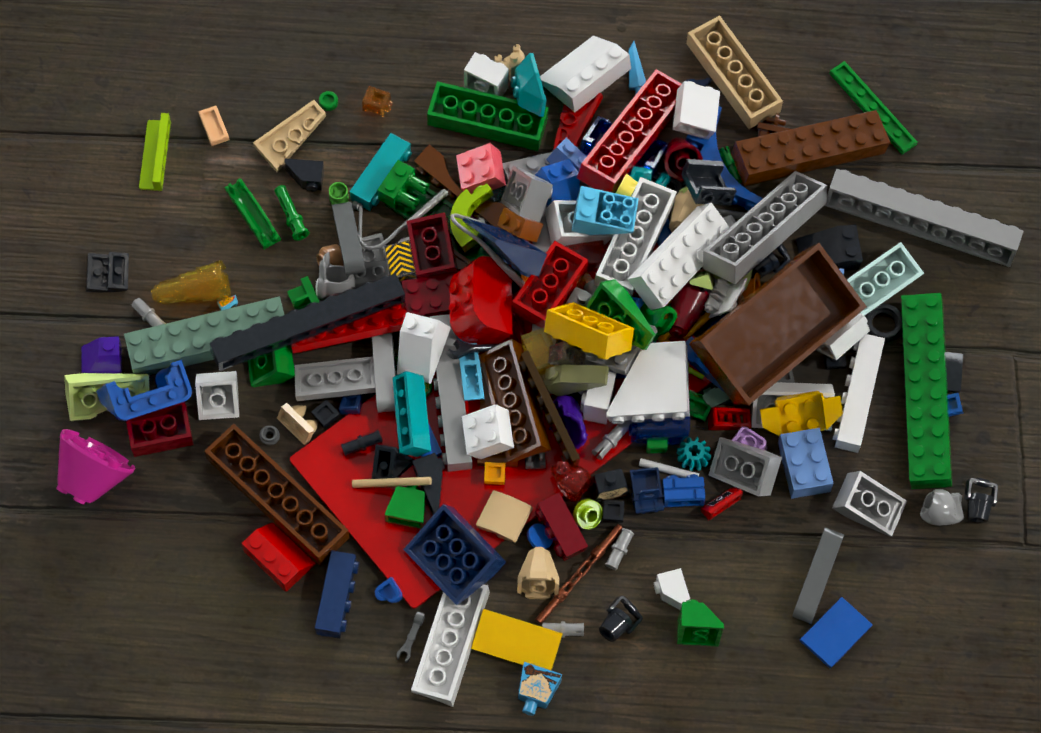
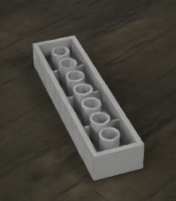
M794 171L703 250V269L733 284L738 283L827 203V185Z

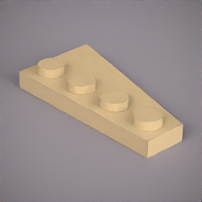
M313 100L253 142V145L273 169L278 172L285 164V158L289 159L326 117V113Z

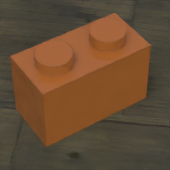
M504 207L497 226L519 238L537 242L543 223L519 216L511 209Z

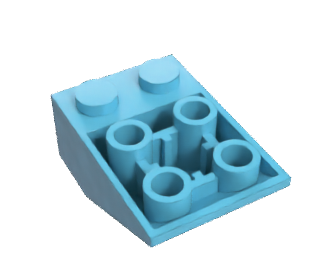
M581 186L576 200L571 231L587 235L633 233L639 198Z

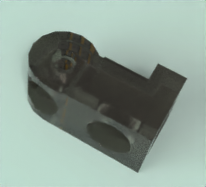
M565 342L549 347V364L553 366L585 365L586 354Z

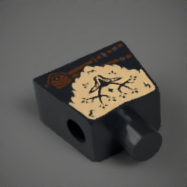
M622 469L596 474L588 485L591 499L599 504L604 503V500H619L630 497Z

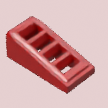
M711 408L708 414L709 430H740L742 427L751 429L750 409ZM732 415L735 417V422L732 420ZM740 415H743V423H740Z

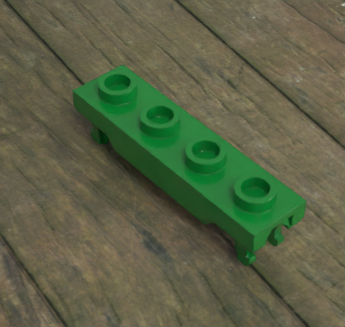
M237 179L234 185L229 183L225 187L226 193L263 249L265 250L281 241L269 218L243 180Z

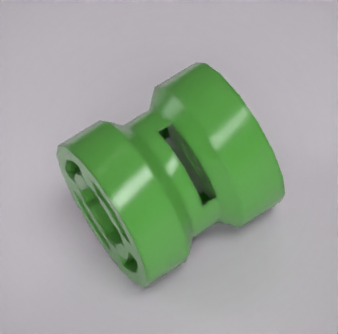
M335 182L329 187L331 205L349 201L348 188L344 183Z

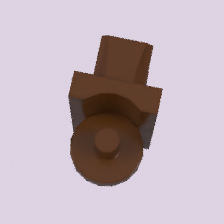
M776 113L775 118L767 117L766 122L774 125L758 122L757 126L758 136L790 129L777 126H785L786 120L779 119V113Z

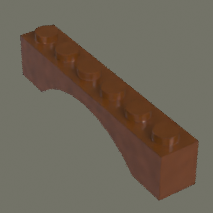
M429 144L414 160L415 170L424 177L426 175L429 177L431 184L436 188L441 187L448 192L447 197L449 199L456 200L463 191L450 177L444 156ZM485 201L473 211V218L478 220V218L482 217L485 219V224L499 227L497 226L503 208L507 207L501 202Z

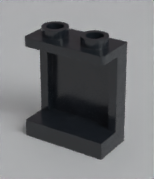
M686 160L681 176L695 204L712 203L713 205L731 206L737 191L735 188L727 187L723 181L721 173L724 164L722 161Z

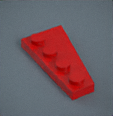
M602 93L597 94V96L576 112L564 104L553 150L565 138L578 147L603 99Z

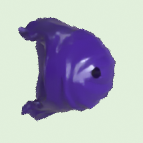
M558 396L553 400V403L575 449H579L586 443L588 436L580 405L571 396Z

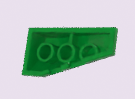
M616 279L600 282L586 308L633 327L632 345L642 350H647L656 334L629 292Z

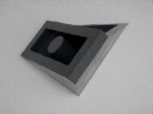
M376 444L372 479L399 478L413 465L412 461L415 459L406 454L399 453V449L396 447Z

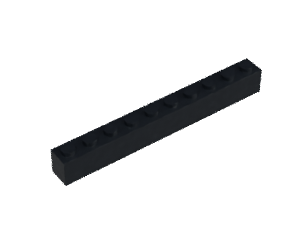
M396 274L392 276L386 275L373 283L367 282L359 288L348 289L338 296L332 295L319 303H310L300 310H291L288 314L281 317H272L265 323L253 324L246 330H237L224 338L218 337L210 343V351L218 370L222 371L404 303L405 292Z

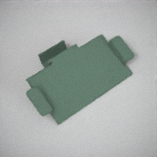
M709 387L703 390V400L711 408L730 399L720 388L711 389Z

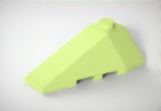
M113 373L65 375V394L70 421L91 419L107 410L100 403L96 392L103 385L115 381L118 387L128 388L132 397L149 391V375Z

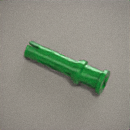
M280 185L276 187L274 192L286 215V224L293 232V239L295 241L305 239L310 232L303 224V217L297 213L286 186Z

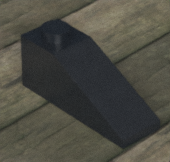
M436 453L412 461L416 477H431L432 479L431 485H420L422 491L425 492V498L432 515L440 508L443 470L445 469L442 459L437 458Z

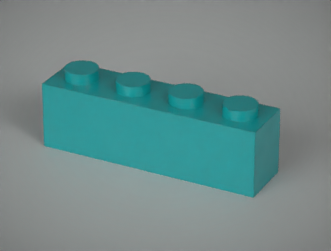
M390 133L349 191L350 200L361 203L362 207L369 211L373 206H377L380 202L377 189L397 160L407 162L412 155L411 144Z
M405 371L392 378L399 453L419 457L431 451L424 376Z

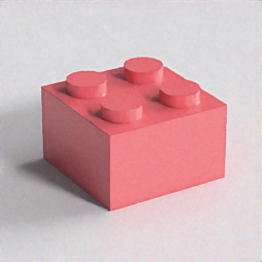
M491 143L456 155L461 190L467 189L472 194L478 186L485 185L486 183L492 190L506 186L501 151Z

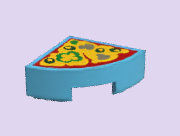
M236 295L217 303L220 310H225L233 305L237 306L238 300Z

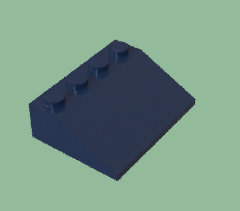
M463 218V222L474 234L484 241L505 263L511 265V268L520 271L519 273L526 277H531V275L539 277L547 256L545 252L527 240L519 238L502 228Z
M445 504L437 510L403 549L456 605H459L489 581L506 563L454 507Z

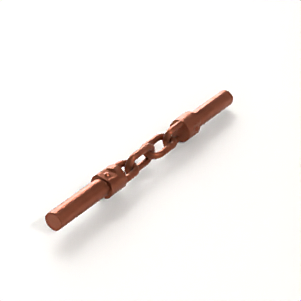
M617 524L601 544L592 550L591 555L580 565L569 581L559 588V594L553 595L554 598L535 618L538 624L541 625L558 604L566 599L573 586L585 576L596 560H599L605 554V550L621 533L623 528L621 525ZM584 565L588 566L583 573L580 571ZM566 586L570 587L567 592L564 590Z

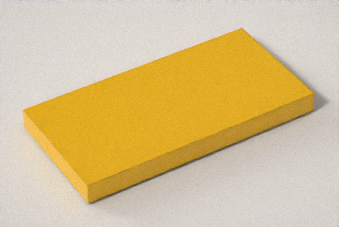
M483 609L471 649L521 665L527 662L552 671L563 633Z

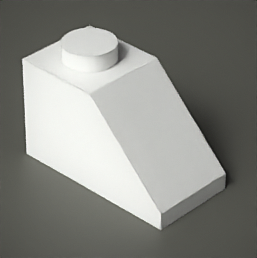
M681 568L657 574L656 582H654L656 594L660 593L661 600L680 610L682 602L690 599Z

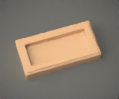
M217 106L198 111L211 146L230 140Z

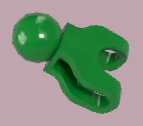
M643 301L644 304L640 311L649 325L656 327L657 333L652 340L656 342L659 336L670 331L676 321L677 313L670 306L650 310ZM669 313L668 318L664 319L665 315Z

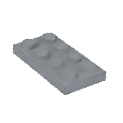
M373 357L295 365V396L297 401L376 393Z

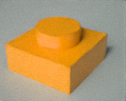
M485 462L484 484L504 485L505 463Z

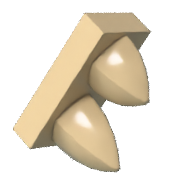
M286 403L281 406L277 419L305 445L310 442L313 433L316 431L317 421L303 419L306 406H290Z

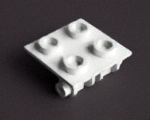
M723 278L717 280L712 293H710L704 305V310L707 313H711L709 318L721 316L726 312L732 311L737 306L736 301L745 290L747 278L740 280L736 284H729Z

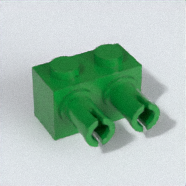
M397 160L377 189L378 200L394 209L400 202L414 210L415 206L419 203V199L406 193L407 190L411 187L424 195L430 184L415 177V169Z

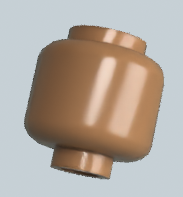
M338 244L325 246L319 250V254H317L318 265H320L323 256L329 252L330 264L344 266L341 248Z

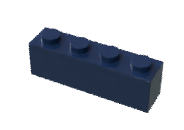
M331 550L315 625L317 635L340 638L341 633L346 631L347 620H344L345 614L349 613L351 608L349 595L354 593L355 589L353 576L358 574L359 570L356 554Z

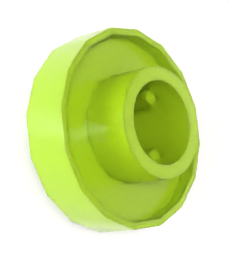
M592 499L580 501L573 512L576 524L588 530L595 528L600 523L603 515L601 505Z

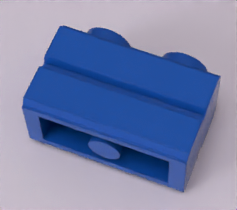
M696 474L688 475L686 478H678L676 475L667 476L662 481L664 507L704 505V477H698Z

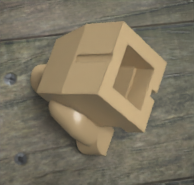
M516 44V47L513 46V53L504 58L503 61L501 55L495 56L496 63H502L509 69L508 79L511 82V77L515 75V69L525 59L519 44Z

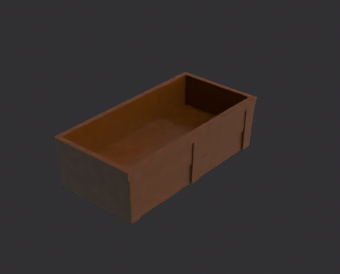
M820 243L796 255L793 258L794 260L754 293L741 300L742 302L705 333L689 343L690 347L734 404L750 405L867 307Z

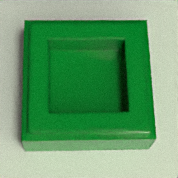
M647 440L646 453H666L668 447L667 440Z

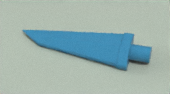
M633 41L629 48L631 63L629 90H634L637 94L645 84L646 79L635 41Z

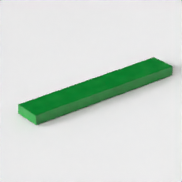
M845 61L830 70L829 74L864 113L877 110L890 142L901 155L917 145L915 138Z

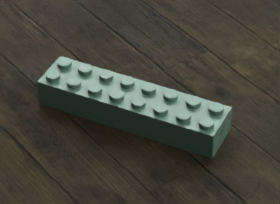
M280 296L125 333L124 336L133 373L156 374L162 369L170 367L171 363L182 360L184 367L214 360L210 351V343L214 339L227 337L237 330H246L256 323H265L272 317L283 316L284 311Z

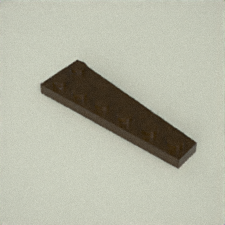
M529 351L521 353L519 365L523 372L526 371L529 377L527 379L531 390L534 389L537 395L536 401L539 407L543 409L546 422L551 426L555 441L560 446L562 452L561 460L565 467L569 466L571 471L578 468L580 457Z

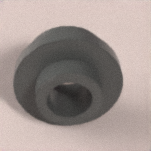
M265 426L261 429L259 436L263 444L274 445L278 442L280 433L274 426ZM268 434L273 435L271 439L266 438Z

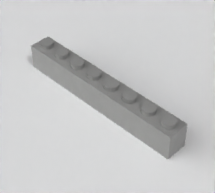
M450 314L430 316V318L439 320L451 327ZM452 328L449 331L435 370L437 378L433 379L434 391L438 390L439 397H435L436 409L441 410V415L438 416L439 428L443 427V434H440L441 446H445L446 453H442L444 465H447L448 472L472 469V457L466 452L462 416L466 415L460 361L459 359H452L446 354L448 349L457 351L453 345L457 337Z

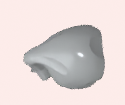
M935 489L928 493L920 512L922 520L937 526L961 522L964 518L961 505L962 495L959 493L950 494L944 489Z

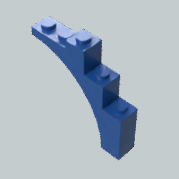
M718 106L716 129L721 116L722 107ZM716 132L708 140L690 134L687 135L686 141L700 151L703 160L722 161L717 147ZM724 164L721 177L727 187L735 188L737 191L732 205H739L747 211L751 210L763 198L753 194L739 184Z

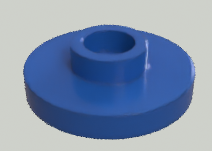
M542 524L532 525L527 531V538L534 548L543 547L547 549L551 546L553 539L547 537L544 530L546 526Z

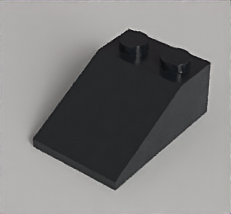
M856 224L836 226L796 239L798 254L820 243L839 269H844V271L860 269L863 258Z

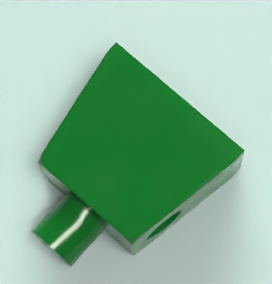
M419 485L396 487L385 512V522L419 529L423 528L425 492L418 490Z

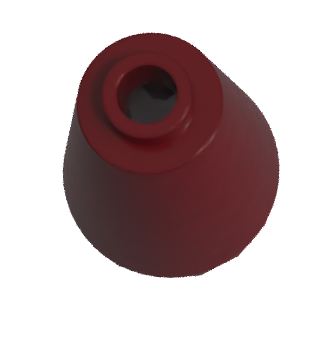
M676 137L668 144L664 167L670 177L684 181L681 173L686 160H703L700 151L691 143L681 137Z
M687 282L671 299L670 307L677 313L676 321L669 331L672 337H685L704 313V305L709 297L706 290L702 292L699 290V286L691 285L690 282Z

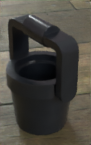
M782 243L776 249L783 256L784 260L779 263L776 256L771 252L753 268L752 274L754 276L758 273L761 279L771 271L777 273L790 261L787 249Z
M978 477L970 478L966 481L964 499L968 502V520L979 523L988 522L991 507H995L997 502V484ZM972 483L977 486L992 488L991 495L971 493Z
M619 596L606 609L608 615L599 627V632L605 639L614 642L624 632L630 634L642 621L643 617L630 600H627L625 596ZM620 601L630 614L636 618L634 623H632L631 618L624 611L614 608Z

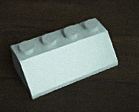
M900 242L848 278L847 281L867 306L860 312L865 316L922 276L924 272Z

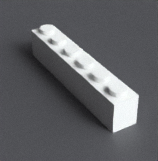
M866 334L854 344L853 350L857 352L855 357H851L849 368L852 369V373L847 375L845 386H848L847 393L843 392L841 404H844L843 414L837 419V422H840L839 429L835 428L833 440H836L835 448L859 452L885 338Z

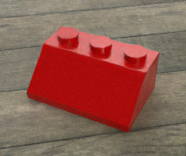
M273 522L256 529L242 542L243 551L285 592L316 565Z

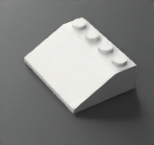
M592 36L542 74L540 79L542 85L572 111L576 112L631 69L630 56L617 44Z

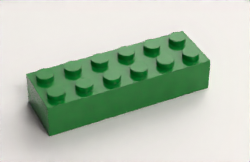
M438 81L427 113V125L539 151L548 120V107H545L544 117H540L518 106L515 99Z

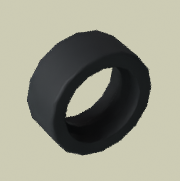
M880 304L866 315L867 325L870 329L867 334L885 338L884 343L892 342L899 336L903 322L902 315L896 307L890 304ZM879 314L890 316L895 322L894 330L888 333L877 331L872 325L874 316Z

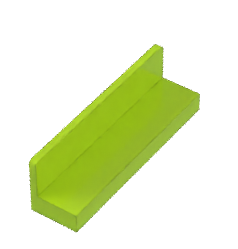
M161 113L160 120H148L139 183L141 190L162 191L171 126L169 113Z

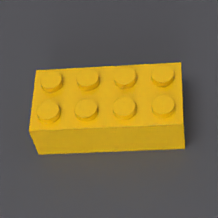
M572 302L547 310L544 332L552 335L554 339H561L567 342L570 346H577L584 352L593 353L600 359H609V357L631 351L634 328Z

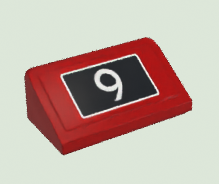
M731 487L701 507L702 513L708 520L713 519L741 500L743 491Z

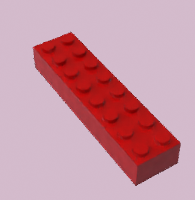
M656 69L581 163L577 179L594 189L614 193L625 175L629 174L633 166L636 165L675 114L677 89L682 84Z

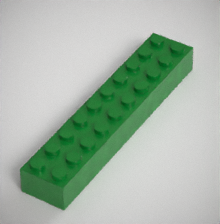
M942 294L903 295L901 299L911 489L952 487Z

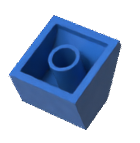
M570 159L541 167L535 174L553 185L552 195L546 203L547 207L554 200H577L580 180L577 179L578 171Z

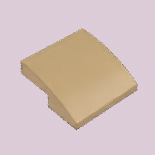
M493 490L476 526L478 529L496 534L498 538L516 543L533 507L514 497Z

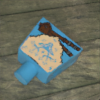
M524 662L518 699L525 702L522 712L534 716L537 706L547 708L561 683L562 674Z

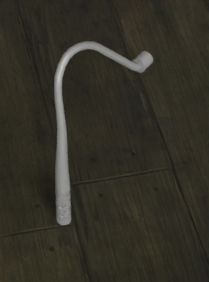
M445 189L441 190L408 220L422 217L443 198L448 196V192ZM357 201L352 203V208L359 211L358 236L360 244L367 250H376L383 247L407 227V222H404L382 243L368 246L362 239V204Z
M452 214L450 216L451 221L477 241L521 289L525 281L484 241L459 224L454 217L460 219L465 217L485 223V219L480 217L476 220L460 214Z

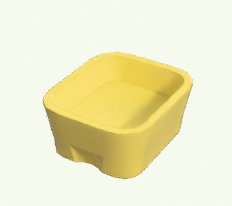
M626 174L616 194L631 197L638 182Z

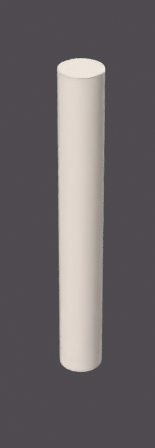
M640 459L639 466L658 467L660 472L683 478L691 474H696L699 477V473Z

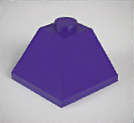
M119 336L97 338L81 347L82 373L122 374V345Z

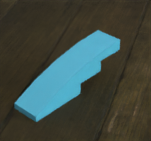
M478 352L467 354L459 359L464 401L484 399Z

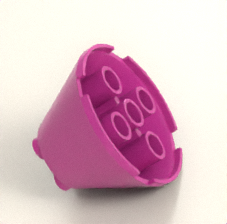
M63 429L60 434L58 486L56 488L64 494L70 493L74 496L73 499L81 504H85V502L91 503L134 472L135 466L131 465L130 467L127 464L129 460L112 448L91 437L85 440L79 437V432Z

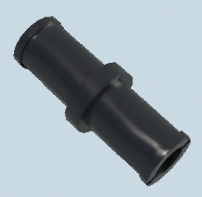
M379 430L365 436L359 435L357 439L341 444L344 455L347 456L359 450L365 451L367 447L382 443L383 440Z

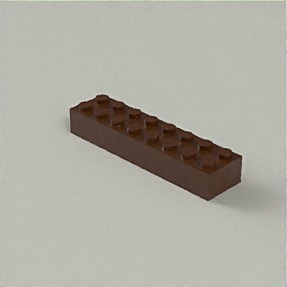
M877 110L736 141L731 155L742 183L746 186L790 176L794 171L803 173L885 154L890 140Z
M235 424L229 427L205 450L206 459L320 566L330 557L331 550L337 551L349 539L348 529Z

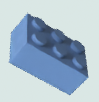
M820 428L780 434L778 446L791 499L831 492L834 483Z

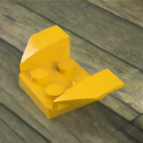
M819 391L777 397L774 401L775 407L760 409L762 427L778 436L780 434L820 428V431L825 428L827 430L843 414L840 396L824 398L823 393Z

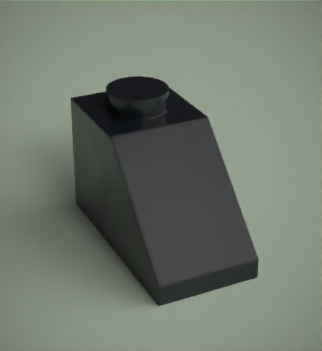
M285 158L286 172L302 189L311 192L322 191L324 178L323 161Z

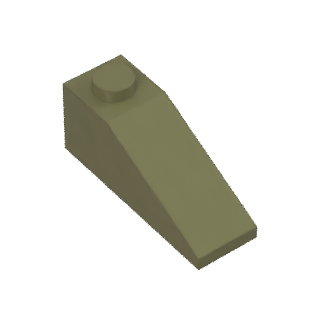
M558 365L546 368L544 384L557 397L606 386L609 367L600 365Z

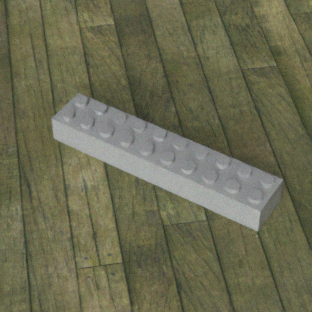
M836 169L828 191L827 203L825 204L827 207L1007 267L1011 266L1023 234V230L1016 226H1008L1000 223L998 220L987 219L977 213H969L959 207H951L941 201H933L919 194L914 195L906 192L904 189H896L888 186L886 183L875 182L865 176L851 174L847 170Z

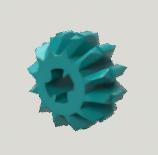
M690 437L687 438V443L682 441L680 443L681 448L677 449V454L679 455L677 458L678 462H683V468L689 466V471H692L693 467L700 471L701 466L706 467L708 465L707 460L711 459L709 454L710 447L705 446V440L698 442V437L694 441Z

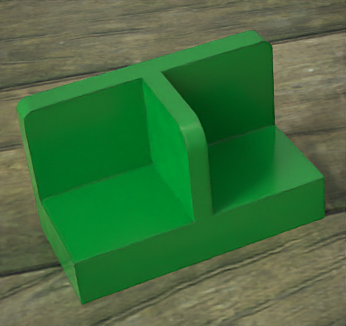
M308 276L301 278V286L287 292L294 309L300 310L310 303L320 302Z

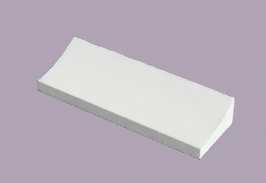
M482 585L459 605H456L443 592L411 688L412 693L453 707L469 659L480 617L489 597L488 585Z

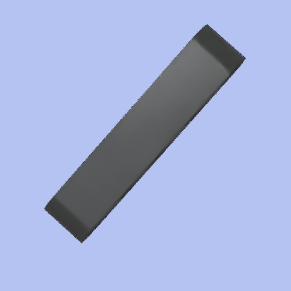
M350 201L332 204L345 274L366 272L352 203Z
M825 527L794 609L793 618L812 624L844 534Z

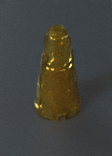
M215 261L214 263L195 268L196 270L180 274L178 277L159 282V284L154 285V289H151L153 300H157L158 303L169 304L183 301L187 303L202 300L206 302L230 299L231 290L228 274L222 272V270L226 269L223 261Z

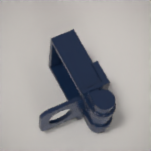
M658 467L630 470L631 496L635 514L664 511V495H662Z

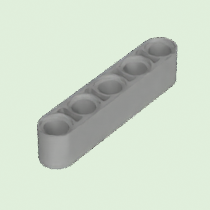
M392 332L372 337L378 413L395 411L392 378L396 376Z

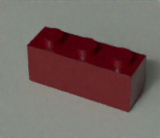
M557 493L539 502L536 506L535 514L540 522L543 521L545 524V533L549 539H553L556 545L554 549L558 557H562L566 561L586 551L588 545L561 494Z

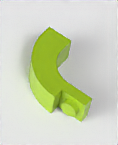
M487 183L480 185L472 194L465 189L456 199L451 215L456 213L471 218L473 211L494 195L490 186ZM454 217L459 224L474 234L463 222V219ZM450 218L452 233L464 253L478 244L472 237L459 229Z

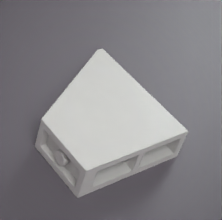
M685 341L651 343L647 350L641 349L606 412L609 422L622 424L624 421L632 420V422L640 423L644 422V419L664 421V418L683 420L685 417H690L688 355Z

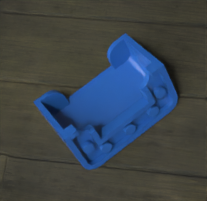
M182 360L171 363L170 367L162 369L156 374V389L131 397L128 388H120L113 381L103 385L96 392L100 403L118 420L127 421L185 402L191 397L192 388Z

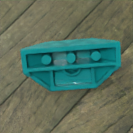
M529 53L515 69V75L511 77V88H514L513 96L517 99L518 106L540 117H544L547 100L534 54Z

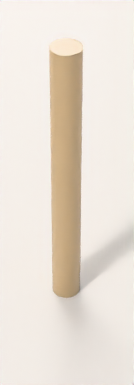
M431 477L352 480L353 488L432 484Z

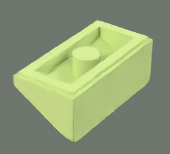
M708 271L696 273L689 281L691 285L713 290L715 285L712 273Z

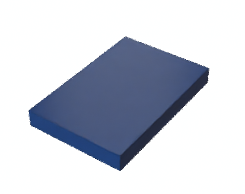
M841 597L800 639V642L831 669L873 624Z

